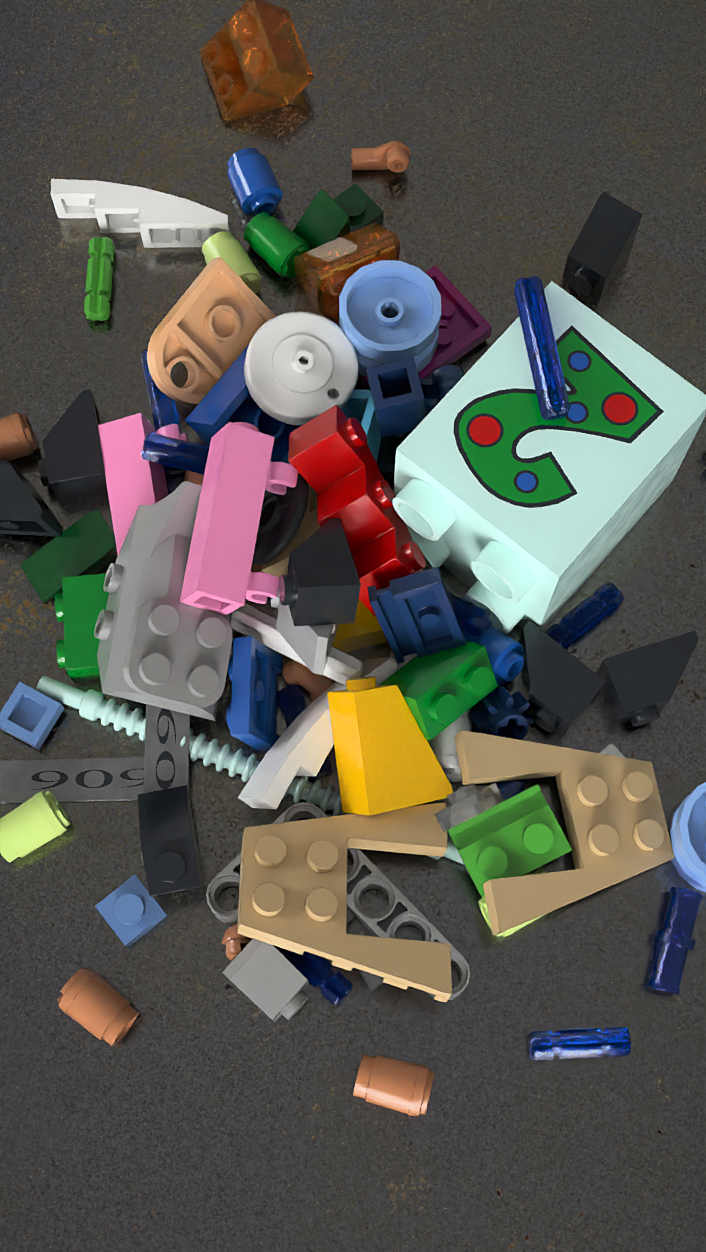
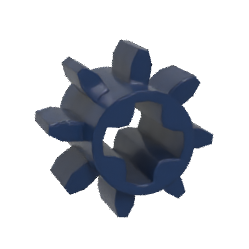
M501 685L498 689H494L476 704L475 710L469 712V716L476 724L474 732L523 740L527 734L528 725L534 723V719L527 711L530 704L520 691L510 695L506 688Z

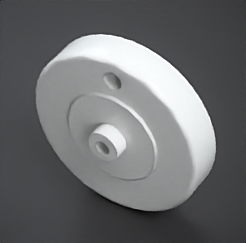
M302 311L284 313L264 323L252 337L244 363L246 385L256 404L265 413L281 422L301 426L336 404L342 410L354 391L359 371L356 350L345 332L336 323L324 316Z

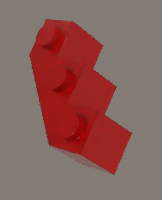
M336 404L289 433L288 461L317 493V523L322 526L329 519L340 518L361 583L359 600L376 617L369 601L367 587L375 585L377 590L390 587L389 581L423 571V568L426 567V560L419 546L413 541L405 522L393 507L392 500L395 494L379 470L367 444V436L363 427L354 417L348 419Z

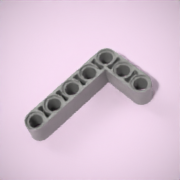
M301 802L289 807L272 824L297 821L301 818L316 819L328 816L316 805ZM347 848V856L353 862V868L347 874V909L355 915L354 917L372 936L395 938V933L399 928L411 925L421 931L424 941L450 943L360 849ZM241 853L215 876L208 885L206 893L207 904L216 918L223 923L235 924L238 922V908L233 911L222 910L218 907V897L225 888L240 886ZM370 889H378L385 893L389 904L380 913H368L361 907L359 902L362 894ZM451 943V964L458 970L459 983L452 989V995L448 1000L459 996L468 985L470 978L469 964Z

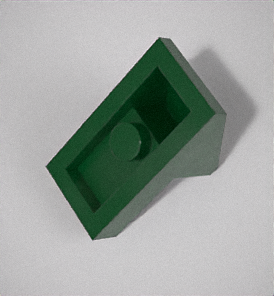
M356 183L334 199L322 189L316 194L293 229V232L309 244L312 252L309 263L316 270H319L381 224L384 212Z

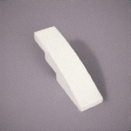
M51 179L50 194L58 218H97L101 233H141L144 248L202 247L204 242L212 235L222 231L230 232L228 215L185 198L144 187L98 180Z
M394 657L367 659L363 662L361 677L375 676L376 683L379 685L394 673L398 663ZM338 682L333 683L296 717L266 753L238 796L239 799L252 808L277 809L295 776L317 775L334 745L327 692L344 690L346 686Z

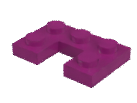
M436 265L424 273L434 281L441 295V321L435 353L431 362L418 373L419 378L430 379L434 370L456 362L488 339L492 332L490 324ZM358 373V380L367 390H370L368 377Z

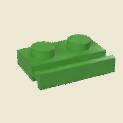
M538 784L447 830L481 897L485 895L483 884L488 880L523 876L572 851Z

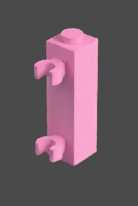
M141 413L97 425L118 555L139 505H152L168 496L162 457L180 456L190 452L188 435L186 433L180 434L178 424L167 425L157 430Z
M228 422L211 437L180 596V603L225 616L245 605V599L265 604L267 603V597H277L279 577L268 573L251 572L265 490L284 495L286 494L287 486L296 487L298 471L292 464L270 461L275 437L259 432V429L252 424Z

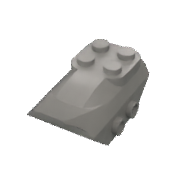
M183 481L171 494L157 503L139 505L115 564L111 563L107 570L103 589L109 593L106 610L102 609L98 615L94 637L100 639L97 659L102 693L215 721L218 700L222 696L225 687L229 658L233 654V635L230 626L232 612L225 616L180 603L202 485Z

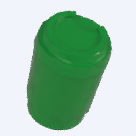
M261 212L253 217L246 226L243 235L244 240L278 275L291 279L300 275L305 270L312 256L309 244L279 219L270 216L267 212Z

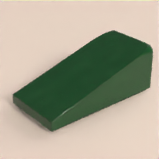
M95 509L64 530L62 537L56 536L22 562L20 566L45 604L55 598L56 594H62V577L94 575L111 563H114L118 557L115 535L99 510Z

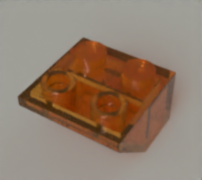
M247 0L199 51L222 118L226 121H233L287 106L314 79L289 11L264 0Z
M372 223L295 256L296 281L313 313L326 318H339V296L347 279L361 267L380 260L399 261L400 239L393 231L377 223Z

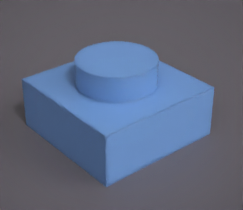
M19 681L0 712V729L39 750L65 708L61 703Z
M135 874L95 905L96 909L127 948L168 916L154 897H150L149 891Z

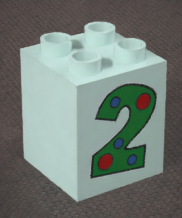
M551 281L396 448L393 488L395 497L392 500V504L398 515L405 522L413 541L419 546L425 557L426 567L423 568V571L443 565L470 587L464 595V601L471 612L480 621L489 623L504 634H508L515 625L523 629L529 621L543 631L673 481L706 415V394Z

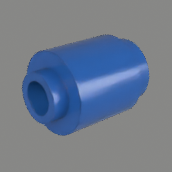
M245 148L234 153L227 163L229 168L227 177L242 211L252 216H256L261 212L271 214L282 200L283 193L267 158L255 148Z
M468 620L461 625L466 641L485 646L497 685H501L506 681L510 682L519 675L524 666L523 646L519 642L485 621L476 622L475 620Z

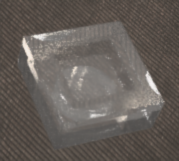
M473 782L447 795L451 805L434 815L442 831L445 832L504 801L496 783L478 791Z

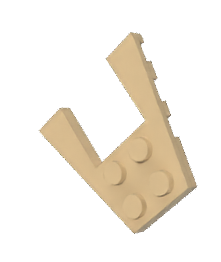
M460 731L454 736L463 785L555 776L569 843L572 848L571 852L575 870L491 879L483 884L493 935L501 934L675 858L652 762L471 731Z
M446 803L410 806L370 816L347 814L245 827L241 849L238 934L301 955L306 951L330 959L331 965L351 971L354 967L383 977L384 983L405 990L408 986L434 994L435 1000L441 1002L448 1001L452 995L450 943L346 934L347 848L443 857L448 848Z

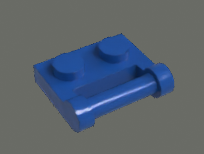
M248 636L233 638V655L230 656L228 664V674L232 681L231 703L227 707L226 719L231 736L250 745L252 752L266 754L281 737L276 734L277 674L282 672V656L254 637Z

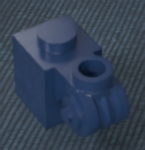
M414 357L366 368L381 438L413 431L465 375L464 369L457 365H446L434 370L430 379H422L418 376Z

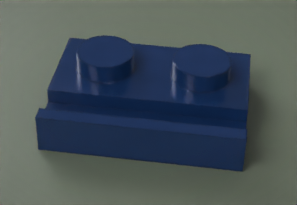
M439 567L389 581L390 587L377 590L375 585L367 587L370 604L398 664L405 662L404 656L417 653L420 658L466 645L463 628Z

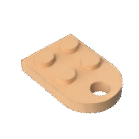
M221 257L212 258L160 322L149 341L147 361L154 383L166 396L181 403L199 404L247 347L256 331L268 320L276 317ZM177 362L183 363L188 371L187 382L181 388L177 387L171 379L172 367Z

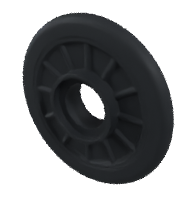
M299 472L296 487L287 486L286 494L279 495L265 490L252 565H264L274 560L289 545L298 531L306 512L309 497L308 482Z

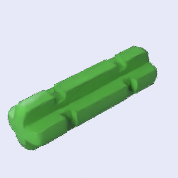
M93 237L89 241L88 254L90 258L87 264L85 289L87 296L84 301V312L88 320L106 321L110 316V303L108 301L111 298L113 266H111V263L114 261L113 241L108 237Z

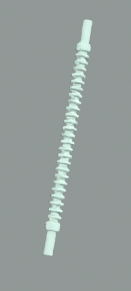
M45 675L39 680L36 688L37 691L58 702L78 709L81 717L91 721L100 718L103 726L108 725L110 722L114 723L116 731L124 727L128 736H132L136 732L139 733V739L145 741L146 716L143 715L141 708L131 711L130 705L127 702L119 706L118 700L115 697L108 701L106 700V695L100 691L90 689L85 692ZM190 728L189 754L192 762L201 758L205 767L214 763L218 772H221L224 768L228 769L230 777H234L238 773L242 775L241 779L243 782H247L260 764L257 761L256 754L253 753L250 757H246L242 748L238 749L237 752H233L230 743L221 747L217 738L209 742L206 740L204 733L199 734L198 737L194 736L193 729ZM186 737L182 738L180 742L181 746L184 745ZM295 776L283 796L285 798L288 794L293 795L295 803L302 799L307 801V803L318 805L324 813L326 810L332 811V816L353 814L342 811L341 796L334 791V785L331 784L328 788H323L320 779H317L315 783H311L308 781L309 776H302L301 778ZM447 831L448 848L443 857L464 865ZM428 856L436 860L440 859V857Z

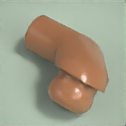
M397 140L377 147L351 148L352 171L389 169L395 173L403 172L409 166L411 153L406 144Z

